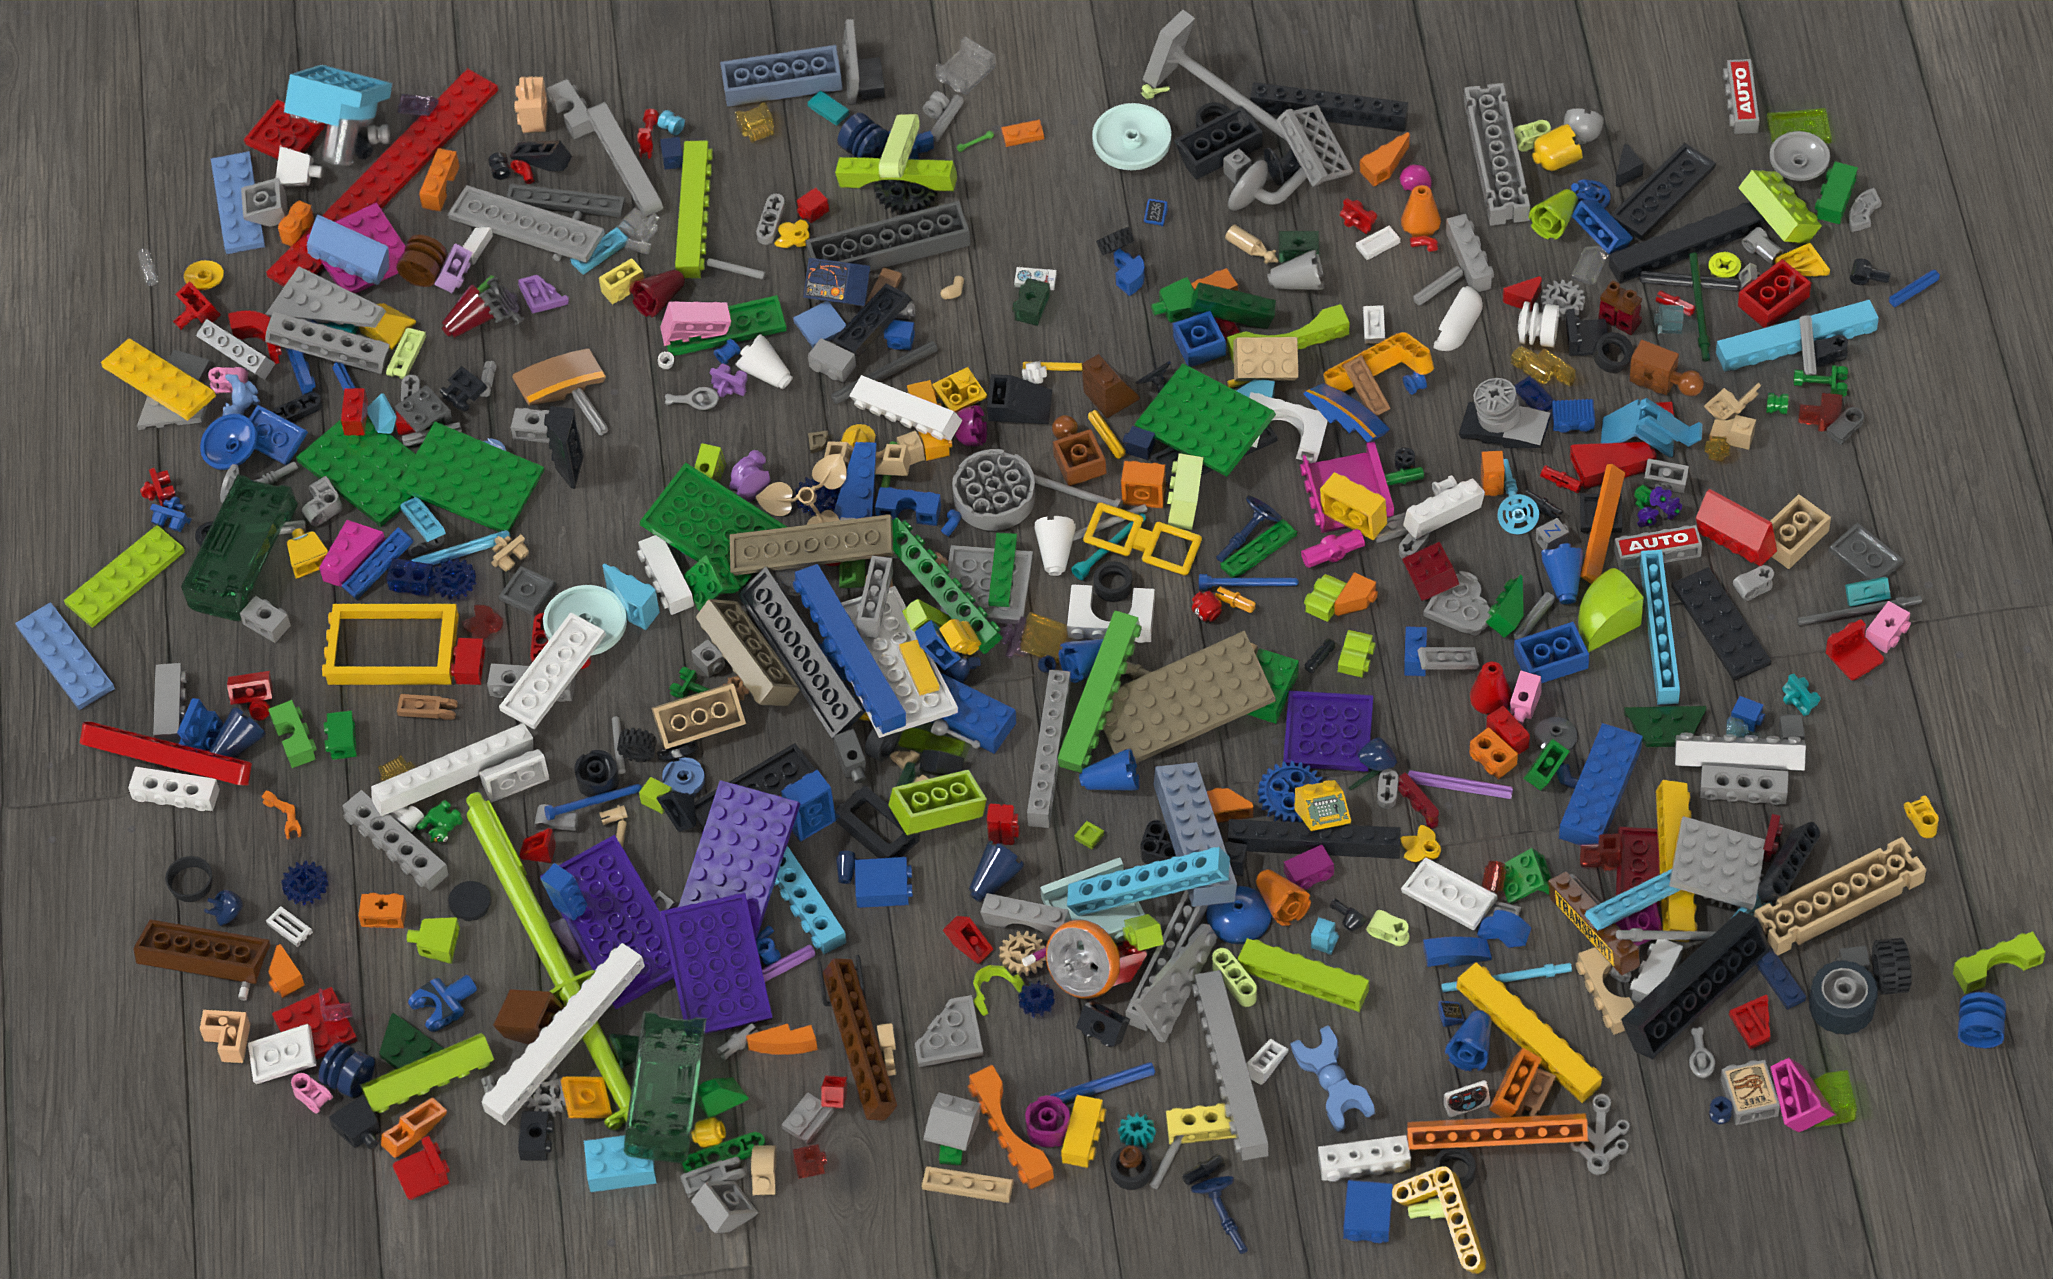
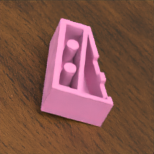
M669 302L660 327L664 346L670 345V341L682 339L683 342H687L691 337L701 336L703 339L727 334L731 323L727 303Z

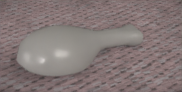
M698 387L687 395L666 394L665 404L687 403L698 410H708L718 403L719 396L715 390L709 387Z
M1702 1027L1692 1028L1691 1034L1694 1037L1695 1050L1690 1056L1689 1065L1692 1072L1698 1078L1705 1079L1713 1073L1715 1059L1711 1052L1704 1047V1029Z

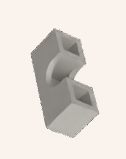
M568 79L547 88L548 99L557 113L570 110V112L563 115L565 126L574 140L595 131L586 113L587 104L583 98H579L575 85H571Z

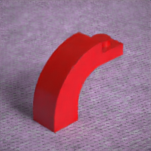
M247 310L228 313L234 337L239 340L258 338L265 342L266 330L271 319L269 316ZM265 342L268 346L271 361L276 364L280 363L278 355H282V346Z

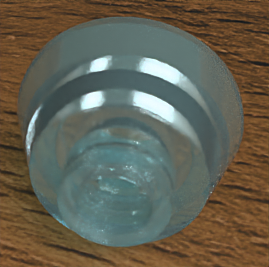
M1730 716L1726 719V734L1736 735V738H1744L1748 735V724H1744L1742 719Z

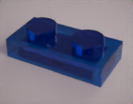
M1531 376L1514 385L1516 393L1532 409L1544 412L1552 409V401L1554 399Z

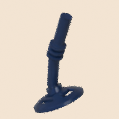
M1247 496L1246 500L1254 510V517L1240 533H1236L1229 540V544L1216 556L1217 560L1223 562L1235 549H1239L1246 541V537L1260 521L1268 519L1280 522L1281 516L1261 500Z
M1216 1177L1193 1185L1191 1192L1208 1194L1209 1198H1212L1225 1233L1230 1235L1239 1253H1245L1248 1249L1238 1233L1236 1223L1232 1217H1229L1220 1197L1222 1195L1221 1190L1230 1186L1234 1182V1177Z

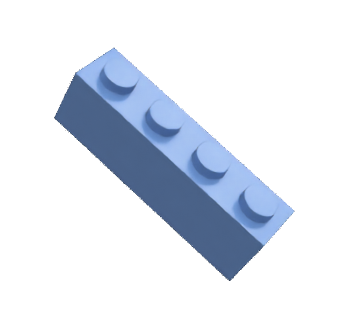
M317 215L307 242L308 254L315 259L327 262L332 267H339L350 275L361 277L368 283L379 285L390 268L388 246Z

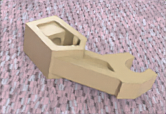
M892 1023L877 1025L880 1051H884L888 1076L896 1075L893 1050L896 1048Z

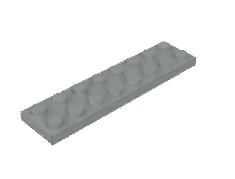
M467 185L448 213L451 220L476 228L489 227L492 229V233L586 263L605 234L603 228Z

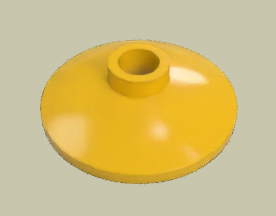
M208 260L195 262L184 272L185 283L187 284L190 281L198 290L211 289L217 286L224 277L222 267L218 263Z

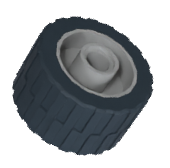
M1833 961L1824 965L1816 972L1812 980L1809 998V1010L1811 1011L1812 1018L1824 1030L1834 1034L1847 1035L1864 1029L1873 1019L1878 996L1876 979H1874L1873 974L1866 967L1853 961Z

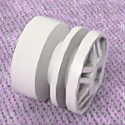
M1525 301L1519 315V343L1525 344L1526 337L1529 335V344L1533 345L1537 336L1540 337L1541 346L1554 348L1558 329L1559 305L1546 304L1542 313L1539 312L1538 303H1534L1533 311H1530V302Z

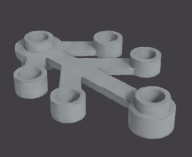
M1598 1094L1593 1099V1109L1597 1112L1596 1134L1587 1126L1588 1140L1595 1146V1152L1593 1153L1584 1144V1141H1580L1581 1145L1575 1146L1574 1142H1570L1571 1149L1576 1152L1579 1151L1588 1160L1587 1167L1595 1175L1606 1173L1610 1166L1609 1162L1619 1154H1626L1629 1147L1626 1140L1620 1139L1612 1149L1603 1154L1604 1147L1617 1136L1626 1135L1630 1127L1628 1121L1619 1120L1616 1126L1605 1134L1606 1112L1610 1110L1611 1105L1610 1098L1605 1094ZM1603 1104L1605 1107L1601 1108L1598 1105ZM1624 1125L1626 1129H1620L1619 1126ZM1624 1145L1626 1148L1619 1149L1618 1146ZM1600 1163L1602 1166L1597 1167L1595 1164Z

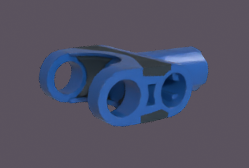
M465 975L448 987L440 978H435L419 988L409 998L408 1004L412 1009L426 1006L436 1008L435 1012L425 1023L430 1032H435L461 1018L464 1014V1009L459 1002L476 992L477 988L469 975Z

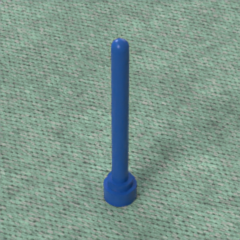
M1199 574V591H1207V588H1212V586H1296L1299 583L1297 578H1212L1207 576V574Z

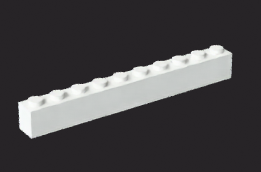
M623 943L618 948H614L605 963L600 964L590 980L587 979L583 983L581 990L569 999L567 1006L562 1011L557 1012L552 1023L542 1029L537 1040L527 1046L521 1058L516 1059L506 1075H502L498 1079L497 1085L484 1095L482 1101L484 1111L503 1125H506L645 967L642 956Z

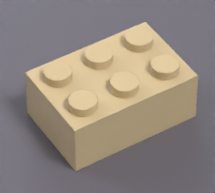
M1297 337L1236 338L1233 341L1234 381H1252L1254 379L1295 381L1298 378Z
M1798 494L1770 521L1773 525L1777 552L1772 558L1790 569L1829 532L1831 517Z

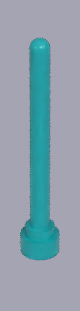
M1141 513L1139 515L1143 517L1144 522L1146 520V515ZM1131 521L1108 542L1114 544L1121 542L1129 535L1134 522ZM1100 548L1085 562H1077L1071 568L1073 575L1077 579L1083 580L1089 575L1090 568L1106 555L1109 550Z

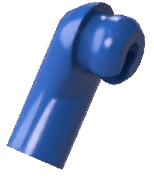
M954 509L947 513L949 520L941 529V532L947 537L951 535L961 520L960 512H956Z

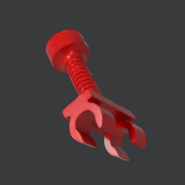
M647 109L644 112L643 121L646 124L645 129L639 128V133L637 134L638 143L640 144L639 156L641 159L642 154L645 152L648 153V159L652 157L653 125L658 123L660 116L658 111L654 109Z

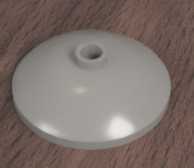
M1796 131L1786 133L1777 138L1770 149L1772 167L1783 177L1791 180L1805 181L1814 179L1821 175L1829 164L1830 153L1827 145L1822 139L1808 132Z

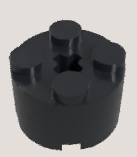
M603 750L590 751L591 753L583 754L577 759L574 771L581 794L586 797H592L617 789L619 774L616 762L610 753Z

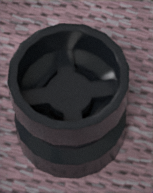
M502 152L492 154L488 158L492 177L497 180L506 179L511 174L507 155Z

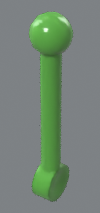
M988 131L984 136L966 144H959L957 150L962 152L968 146L986 138H993L994 133Z

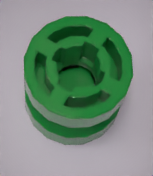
M1768 393L1766 413H1773L1779 410L1780 414H1787L1789 394H1781L1778 397L1775 393Z

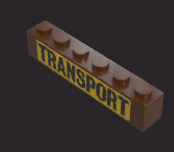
M1567 872L1548 880L1549 896L1553 903L1621 976L1640 967L1639 948L1630 939H1617L1616 932L1621 929L1615 923L1598 931L1585 916L1586 911L1597 906V904Z

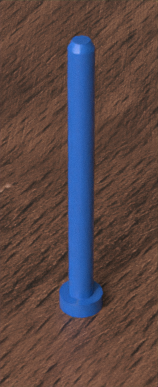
M635 784L556 807L548 805L544 807L545 816L550 821L559 814L638 793L642 786Z

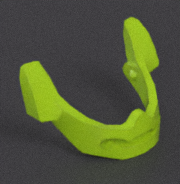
M995 965L986 966L976 973L973 985L977 997L973 1000V1003L983 1016L988 1014L984 1003L985 997L980 991L983 981L988 982L992 976H1000L1012 983L1016 990L1023 994L1026 992V987L1018 974L1012 976L1003 966Z

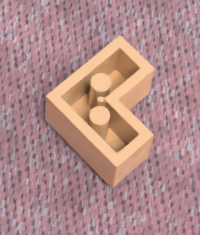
M203 1010L200 1031L204 1041L219 1042L217 1050L222 1062L243 1063L250 1030L247 1013Z

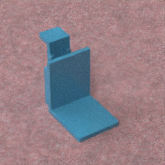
M1648 398L1641 401L1637 399L1603 418L1601 443H1623L1636 436L1671 458L1673 457L1674 440L1680 441L1688 447L1699 442L1702 439L1703 424L1698 422L1689 427Z

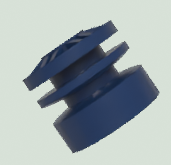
M857 113L844 123L838 134L837 142L842 149L852 154L855 158H880L888 141L889 132L879 124H875L864 113Z
M337 1042L329 1049L321 1063L319 1081L324 1085H329L330 1088H338L339 1092L355 1099L363 1093L360 1085L371 1080L375 1069V1060L361 1051L356 1052L353 1047Z

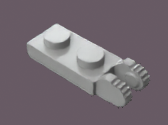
M739 1157L724 1161L720 1160L682 1174L680 1178L688 1198L696 1195L705 1182L736 1181L744 1177L746 1173L742 1168L726 1172V1170H731L741 1164Z

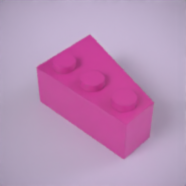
M346 520L319 567L323 581L342 587L343 583L385 541L384 532Z
M1787 1058L1771 1066L1786 1126L1801 1132L1836 1115L1803 1065L1791 1058Z

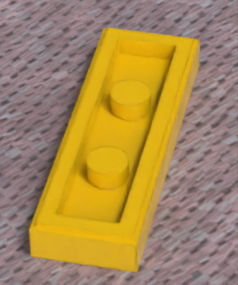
M918 640L899 644V651L919 696L939 691L938 681L924 650L919 646Z

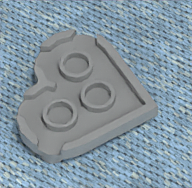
M1459 571V574H1456L1460 584L1433 596L1426 606L1423 616L1460 632L1476 636L1488 626L1486 620L1490 615L1488 614L1490 607L1487 605V601L1481 597L1482 589L1477 577L1469 572Z

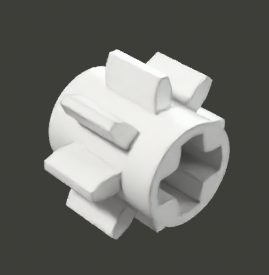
M1041 362L1027 363L1026 369H1022L1023 379H1028V381L1035 384L1042 383L1043 377H1047L1046 366L1041 367Z

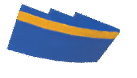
M1325 383L1304 392V395L1330 424L1338 421L1348 433L1356 430L1367 443L1385 435L1390 430L1373 412L1360 402Z

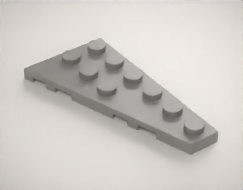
M298 267L265 315L271 318L273 312H277L309 322L313 319L317 323L335 322L340 325L348 323L354 326L375 328L386 313V310L324 278Z

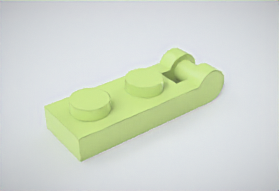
M406 328L387 367V376H399L400 379H403L410 374L413 363L426 339L425 332Z

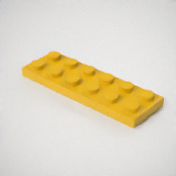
M130 338L101 362L104 369L187 421L216 397L214 390Z

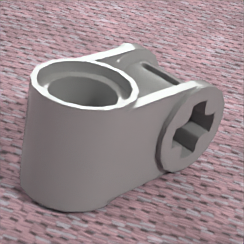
M1762 565L1750 572L1739 575L1732 584L1744 601H1750L1756 596L1771 590L1774 571L1771 567Z

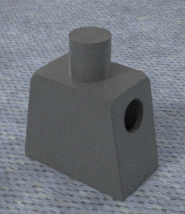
M854 729L835 735L834 752L845 777H852L855 784L865 781L866 761Z

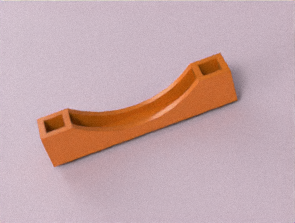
M993 1065L970 1075L968 1090L971 1096H976L979 1101L978 1103H981V1113L988 1116L989 1119L987 1121L993 1132L996 1131L999 1135L997 1137L1002 1149H1007L1011 1165L1017 1166L1021 1182L1023 1184L1026 1183L1031 1190L1054 1179L1053 1167L1044 1152L1022 1141L1007 1125L1001 1110L1003 1083Z

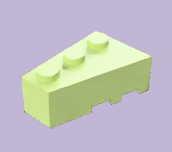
M1179 454L1178 461H1173L1172 473L1175 474V477L1171 476L1169 487L1173 489V492H1169L1167 504H1171L1168 525L1192 530L1198 501L1203 457Z

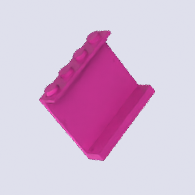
M1375 442L1367 443L1366 453L1310 464L1306 455H1303V464H1300L1301 476L1306 477V481H1304L1306 493L1310 492V507L1315 509L1314 521L1316 526H1320L1321 533L1349 528L1322 513L1320 488L1334 472L1341 476H1346L1356 484L1363 485L1373 493L1382 495L1386 499L1387 518L1394 516L1393 502Z

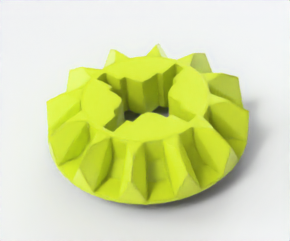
M1719 252L1709 260L1708 269H1710L1711 275L1735 278L1736 274L1740 272L1741 262L1732 253ZM1722 264H1723L1724 266H1727V265H1728V269H1726V268H1722V269H1721V265H1722Z

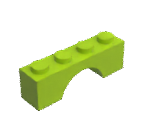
M2033 931L2027 934L2022 933L2008 942L2002 941L1988 950L1982 949L1968 958H1960L1954 965L1953 975L1963 992L1968 994L1985 987L1987 971L1994 965L2009 963L2025 971L2043 963L2045 950Z

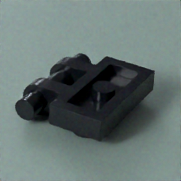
M461 366L448 379L451 385L448 388L442 387L440 394L443 395L446 401L452 402L453 406L458 410L467 411L469 405L466 401L471 399L474 402L488 387Z

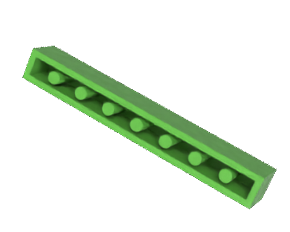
M1114 611L1058 755L1059 767L1082 773V769L1090 766L1092 749L1097 748L1099 731L1104 729L1107 711L1110 712L1113 706V695L1119 691L1121 684L1119 679L1121 674L1124 675L1127 670L1128 663L1126 661L1128 656H1132L1134 652V640L1136 637L1139 638L1142 626L1139 623L1138 617Z

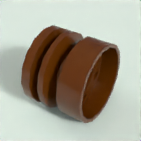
M420 234L410 237L396 269L400 276L411 284L421 287L432 286L447 258V250L434 238Z

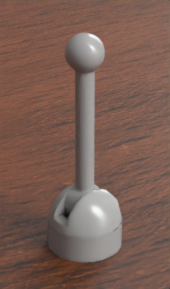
M941 718L935 720L931 733L938 736L948 733L971 744L975 749L980 747L978 740L973 741L949 730L945 720Z

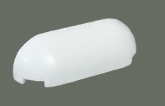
M1470 286L1462 287L1439 327V330L1442 332L1437 341L1434 342L1435 349L1451 351L1460 347L1465 341L1483 308L1482 298L1474 288Z

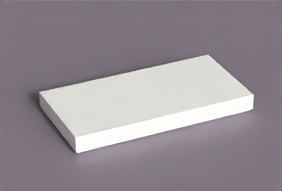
M1426 857L1401 888L1402 893L1472 930L1478 926L1498 899L1497 895Z

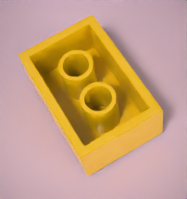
M1335 472L1320 488L1322 513L1353 530H1360L1362 535L1371 540H1374L1386 526V499L1382 495L1373 493L1363 485L1356 484L1346 476H1341Z

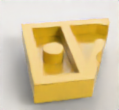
M1811 243L1775 258V264L1783 259L1803 276H1827L1830 274L1829 267Z

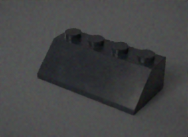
M1240 106L1176 138L1175 144L1185 167L1197 180L1223 167V158L1237 149H1240L1247 155L1263 146V132L1245 109Z
M550 406L549 413L545 414L544 426H547L546 435L550 439L551 460L554 461L557 472L572 489H575L584 457L575 409Z

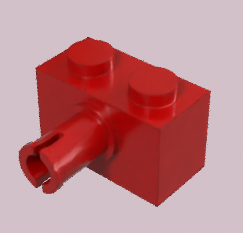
M190 281L175 294L186 306V310L173 320L181 330L194 318H198L204 324L206 319L213 323L221 316L216 308Z

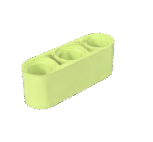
M1216 949L1212 955L1213 970H1221L1224 985L1240 1005L1244 1007L1253 1006L1257 1000L1255 982L1228 949ZM1232 976H1237V977H1239V978L1233 979V978H1230V977H1232Z

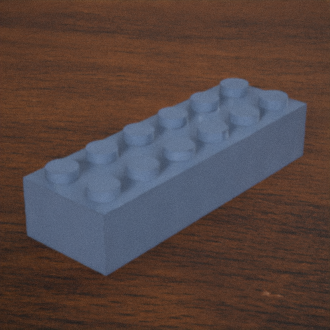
M836 45L720 62L727 107L816 94L819 91L842 90Z

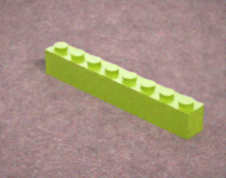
M684 141L675 269L680 271L684 278H701V270H705V258H702V255L706 254V242L703 241L707 239L705 223H708V211H706V207H709L710 203L707 191L711 189L708 176L712 175V166L709 164V160H713V150L709 149L708 141Z

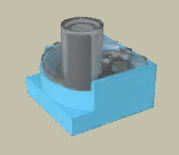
M325 65L315 66L290 74L284 112L291 114L290 116L293 118H308V121L311 123H326L327 130L322 159L332 164L352 165L359 127H367L373 124L378 102L390 98L392 83Z

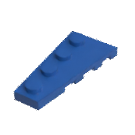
M855 443L847 468V477L841 487L834 513L838 516L839 520L841 517L855 519L873 517L876 443Z

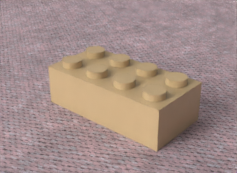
M733 683L651 708L664 749L746 724Z

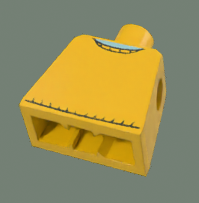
M302 528L295 529L292 532L293 539L287 541L293 572L297 579L320 570L319 567L326 557L328 550L315 532L311 531L305 534Z

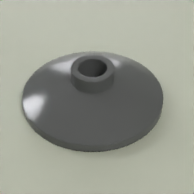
M1550 717L1537 725L1535 741L1542 750L1552 739L1570 750L1577 741V731L1575 726L1567 719Z

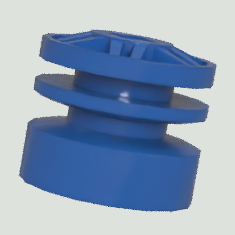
M1983 992L1970 993L1963 996L1960 1000L1959 1040L1975 1048H1991L2000 1045L2004 1041L2005 1001L1997 995Z

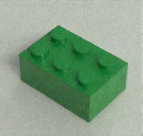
M1259 648L1256 657L1276 701L1247 715L1277 724L1287 702L1289 691L1292 690L1299 675V660Z

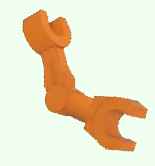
M266 790L262 795L264 799L263 804L268 807L275 806L287 814L284 830L286 838H290L289 833L292 830L297 831L298 837H301L302 830L298 820H296L294 805L278 800L273 793Z

